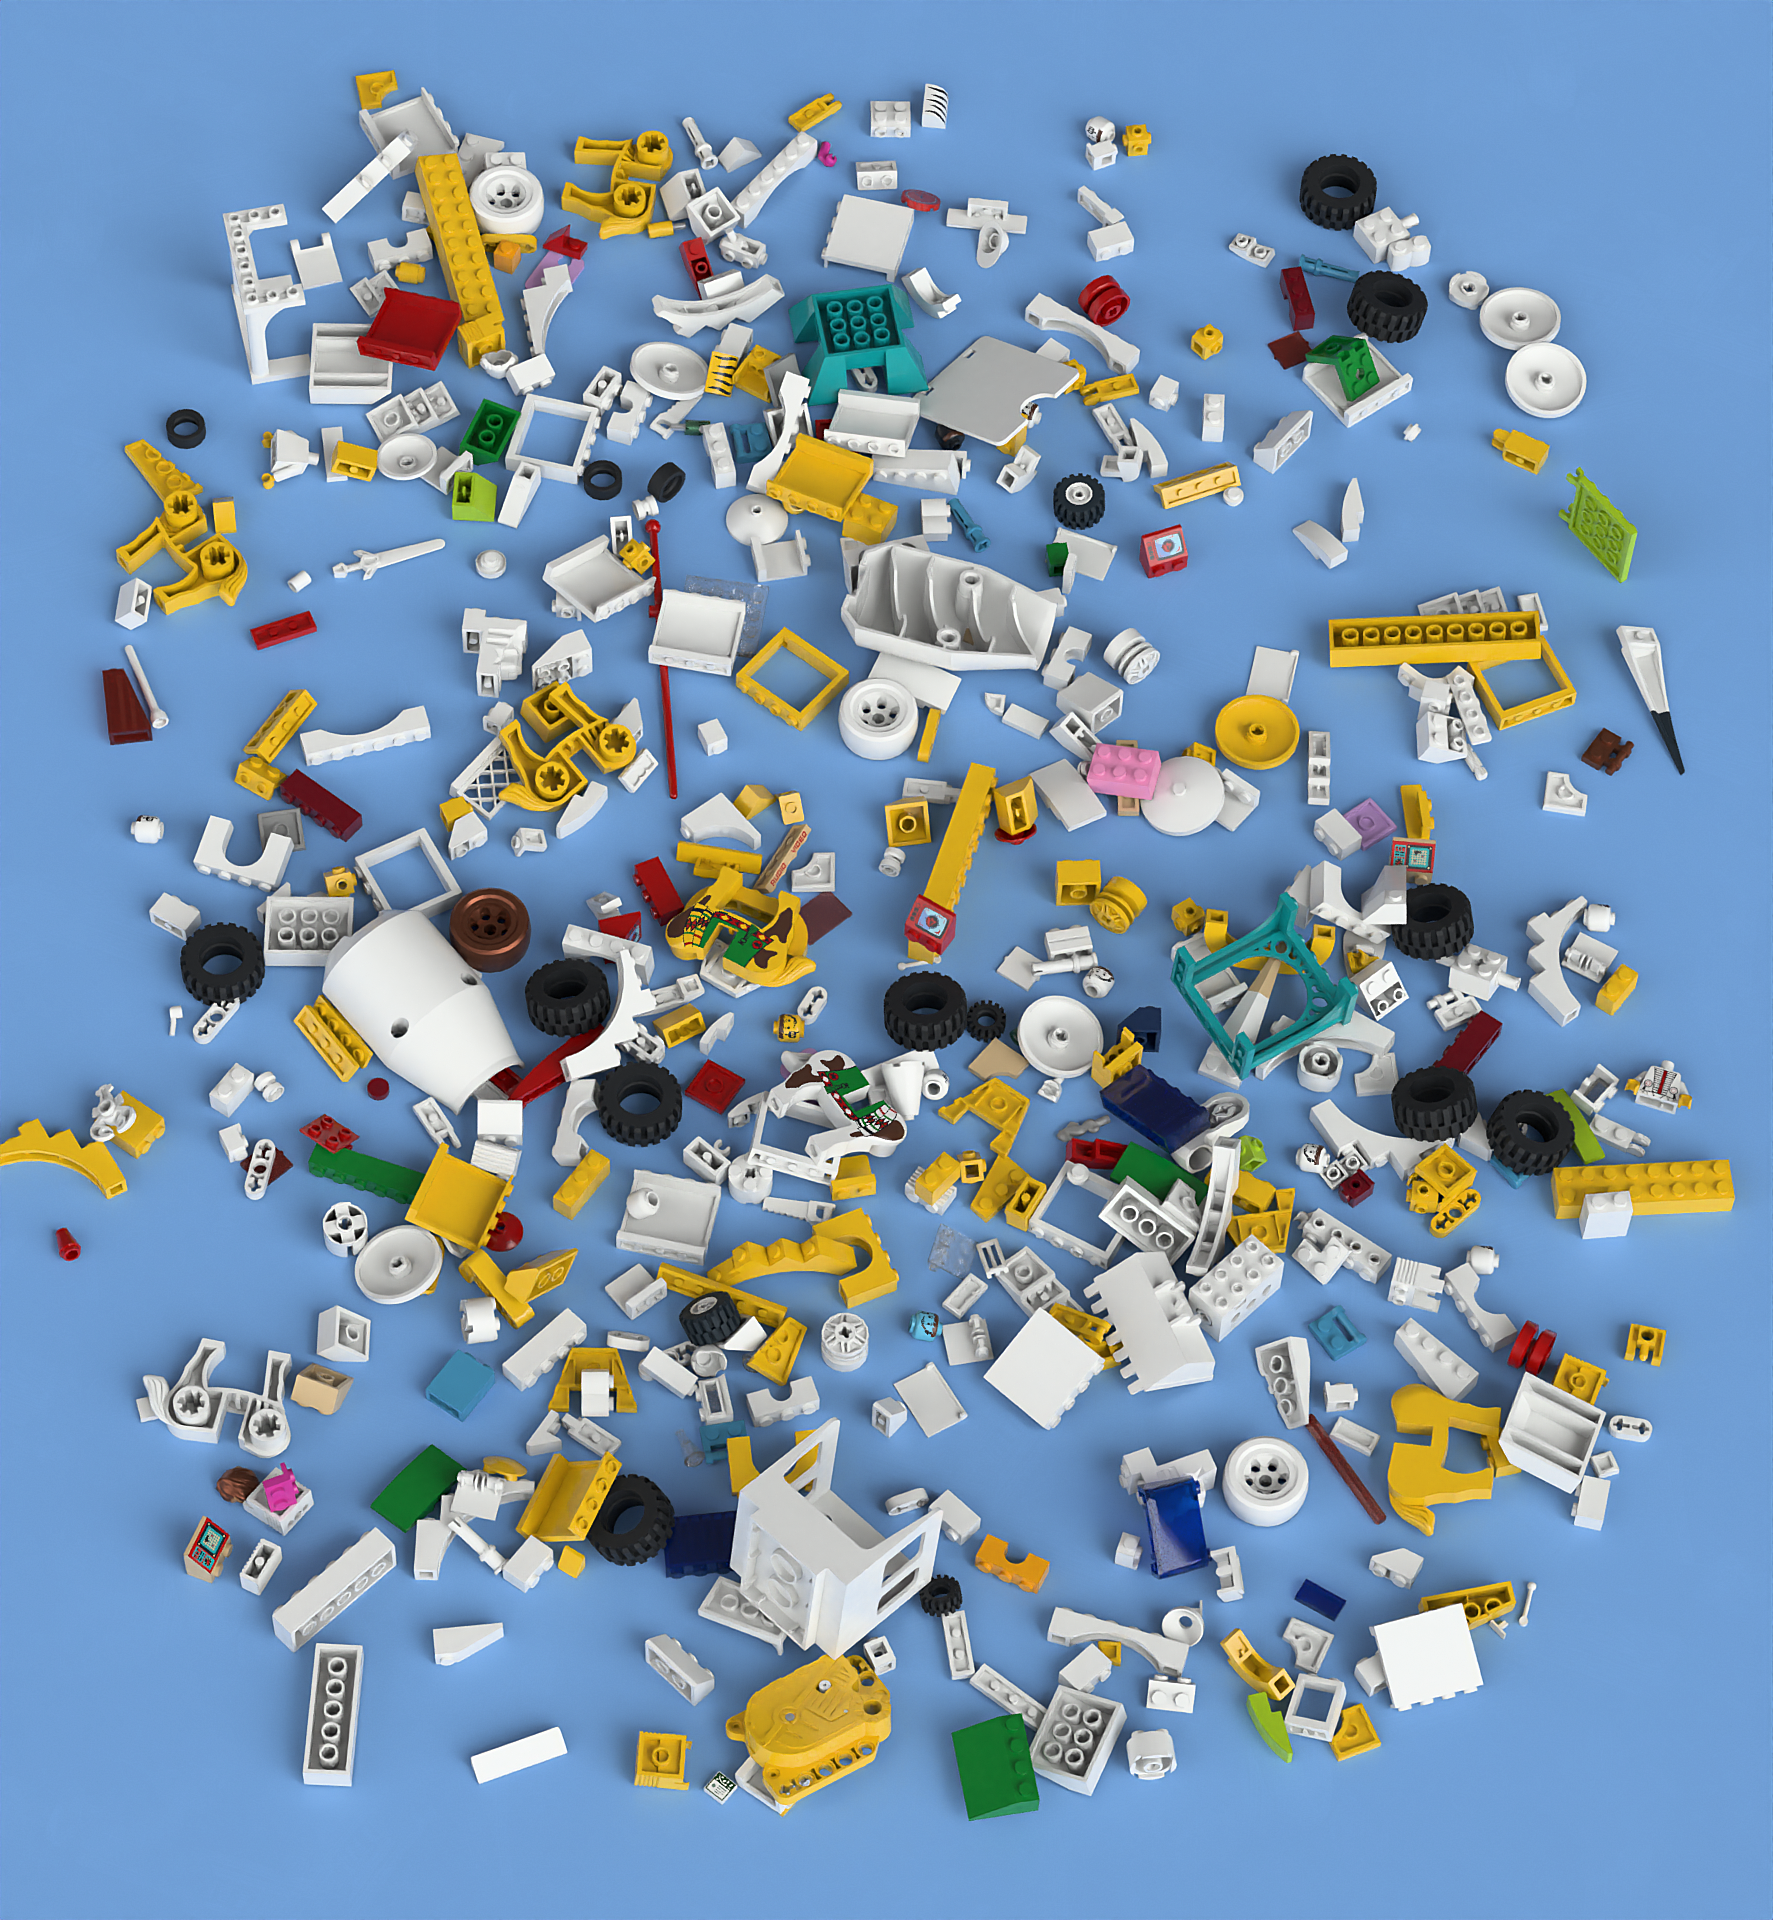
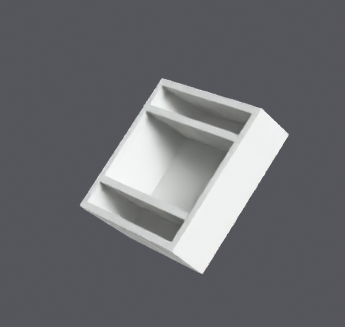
M313 323L309 381L311 404H373L391 393L393 362L360 355L356 341L359 336L366 337L372 324Z
M1525 1372L1498 1442L1511 1464L1571 1494L1582 1481L1606 1412Z

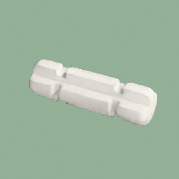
M1467 743V756L1464 760L1471 771L1475 773L1474 775L1477 780L1486 779L1488 772L1484 767H1481L1483 764L1476 753L1472 752L1471 745Z

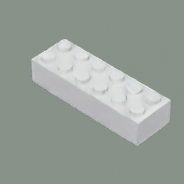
M376 1527L371 1531L365 1532L361 1536L360 1541L354 1546L346 1548L338 1560L331 1561L326 1566L325 1571L319 1576L315 1575L312 1577L304 1589L296 1591L285 1605H280L275 1609L272 1615L275 1635L295 1653L397 1565L395 1545Z
M316 1643L303 1764L304 1784L352 1785L364 1663L363 1645Z

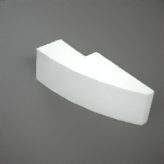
M1131 418L1129 433L1134 445L1141 446L1143 453L1142 463H1147L1150 477L1167 476L1168 462L1159 443L1135 418Z
M1357 478L1352 479L1344 497L1340 521L1342 542L1358 541L1359 523H1363L1364 507Z
M1308 520L1293 529L1292 532L1317 560L1321 558L1329 569L1347 560L1348 550L1330 532L1317 523Z
M591 781L583 797L577 794L573 796L556 826L558 839L572 834L596 815L608 799L607 786Z

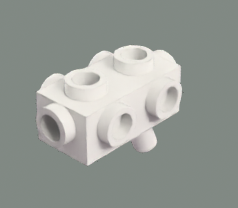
M733 228L726 229L727 236L723 237L719 244L721 255H723L725 260L741 262L742 266L747 269L752 267L757 269L760 264H765L768 257L765 244L758 240L747 238L740 233H735Z

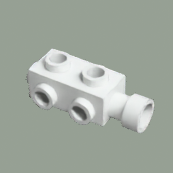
M641 1023L637 1024L639 1033L636 1039L618 1045L623 1052L634 1056L638 1063L639 1060H643L647 1064H651V1062L659 1064L665 1057L664 1041L657 1035L653 1037L649 1035L646 1027Z

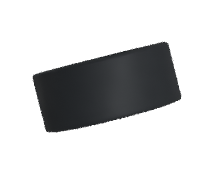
M192 409L177 410L167 419V436L172 445L181 449H190L200 445L205 439V422L199 412ZM189 422L198 426V430L191 435L184 436L174 432L175 427L181 423Z
M598 460L590 463L583 473L584 490L590 497L597 500H609L616 497L622 488V472L615 463L607 460ZM605 473L615 478V482L607 487H599L591 483V478L597 474Z
M673 462L665 463L652 475L647 490L659 502L665 503L680 491L685 482L686 474Z

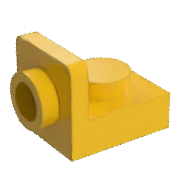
M1193 742L1188 748L1184 749L1182 756L1197 757L1215 766L1216 750Z

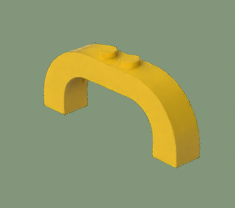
M711 886L705 887L693 895L684 910L699 901ZM742 886L723 910H735L769 924L778 911V899L763 895L758 890ZM800 914L794 924V934L789 945L787 962L797 955L807 956L808 931Z
M1206 909L1204 938L1211 953L1238 940L1227 931L1228 911ZM1314 924L1311 937L1305 943L1309 951H1313L1320 966L1332 953L1335 943V927ZM1268 945V947H1264V949L1266 951H1269L1270 945ZM1292 953L1288 955L1292 960L1295 959ZM1251 957L1232 966L1261 971L1270 957ZM1281 961L1278 970L1279 974H1298L1294 968Z

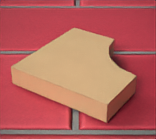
M995 1037L968 1066V1071L984 1082L996 1076H1009L1016 1080L1029 1066V1062Z

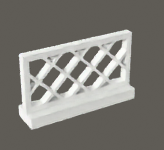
M499 734L451 784L449 791L453 798L463 796L466 803L470 802L472 808L488 821L507 803L496 797L495 788L507 787L511 784L509 783L508 774H517L514 769L507 768V761L510 760V757L506 756V748L499 739ZM494 761H504V769L493 770L492 763ZM505 774L506 783H494L493 775ZM481 775H490L491 783L479 784V777ZM520 780L519 782H513V783H518V784H521V785H522L521 780ZM492 788L493 797H481L480 789ZM468 789H477L478 798H469L464 793ZM482 802H493V810L488 813L482 808Z

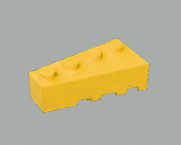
M1511 1581L1422 1597L1418 1604L1419 1613L1455 1603H1462L1470 1631L1492 1619L1494 1620L1513 1611L1516 1600Z

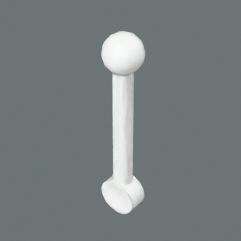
M935 957L933 962L936 964L940 963L941 957ZM917 961L907 964L901 962L897 965V968L903 971L905 968L928 964V962Z
M1529 1582L1527 1585L1529 1589L1523 1615L1519 1619V1625L1523 1627L1528 1624L1527 1614L1533 1590L1536 1589L1534 1582Z

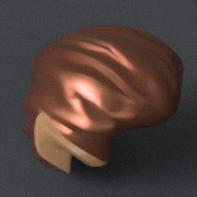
M237 1466L227 1470L217 1482L216 1490L227 1502L243 1503L259 1486L260 1482L252 1470Z

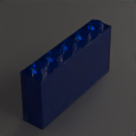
M1140 1064L1099 1091L1103 1108L1170 1155L1211 1127L1209 1121L1210 1114L1204 1106L1198 1105L1190 1096H1185L1177 1087H1172L1164 1078H1159L1151 1069H1146Z
M737 1510L674 1517L675 1526L671 1527L673 1534L670 1539L667 1538V1545L663 1549L666 1578L680 1579L689 1575L701 1577L709 1573L727 1574L730 1571H734L730 1567Z

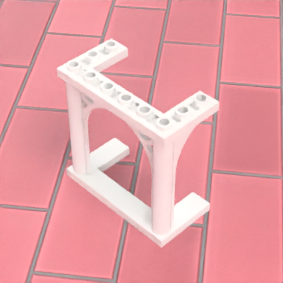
M284 204L224 213L223 221L230 248L234 284H231L252 385L310 375L311 362L309 354L268 360L265 329L268 322L282 309L306 305L302 284L293 285L291 275L258 280L249 236L254 230L288 225Z

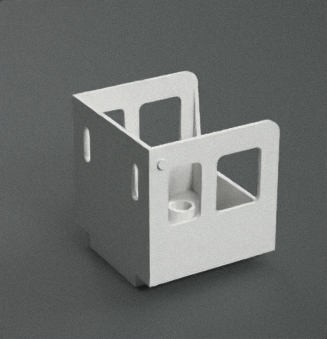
M836 1417L825 1422L740 1490L730 1567L741 1576L739 1592L804 1651L815 1643L833 1660L840 1657L931 1581L943 1517V1510L939 1507L934 1508L925 1516L886 1539L830 1490L840 1427V1420ZM819 1443L815 1464L791 1484L787 1483L784 1479V1474L799 1458ZM813 1480L812 1490L807 1496L803 1497L798 1491ZM921 1535L919 1551L909 1560L900 1551ZM891 1575L887 1580H885V1581L882 1583L883 1579H884L886 1576Z

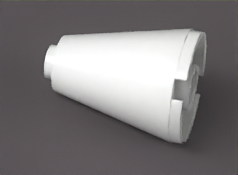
M908 1061L894 1065L893 1063L881 1065L894 1110L903 1117L904 1121L914 1120V1116L919 1114L925 1061Z

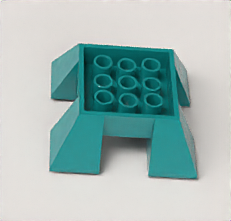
M893 284L811 294L788 309L794 342L801 343L818 340L819 343L818 348L801 372L802 377L810 379L808 386L811 387L808 398H806L808 407L838 403L839 390H848L846 370L882 365L888 395L929 391L922 356L902 332V329L914 328L908 294Z

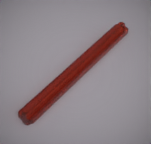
M1309 1414V1423L1305 1425L1374 1523L1376 1525L1383 1523L1386 1520L1385 1513L1313 1414Z

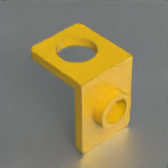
M792 790L774 795L779 800L782 819L785 825L804 821L799 792Z

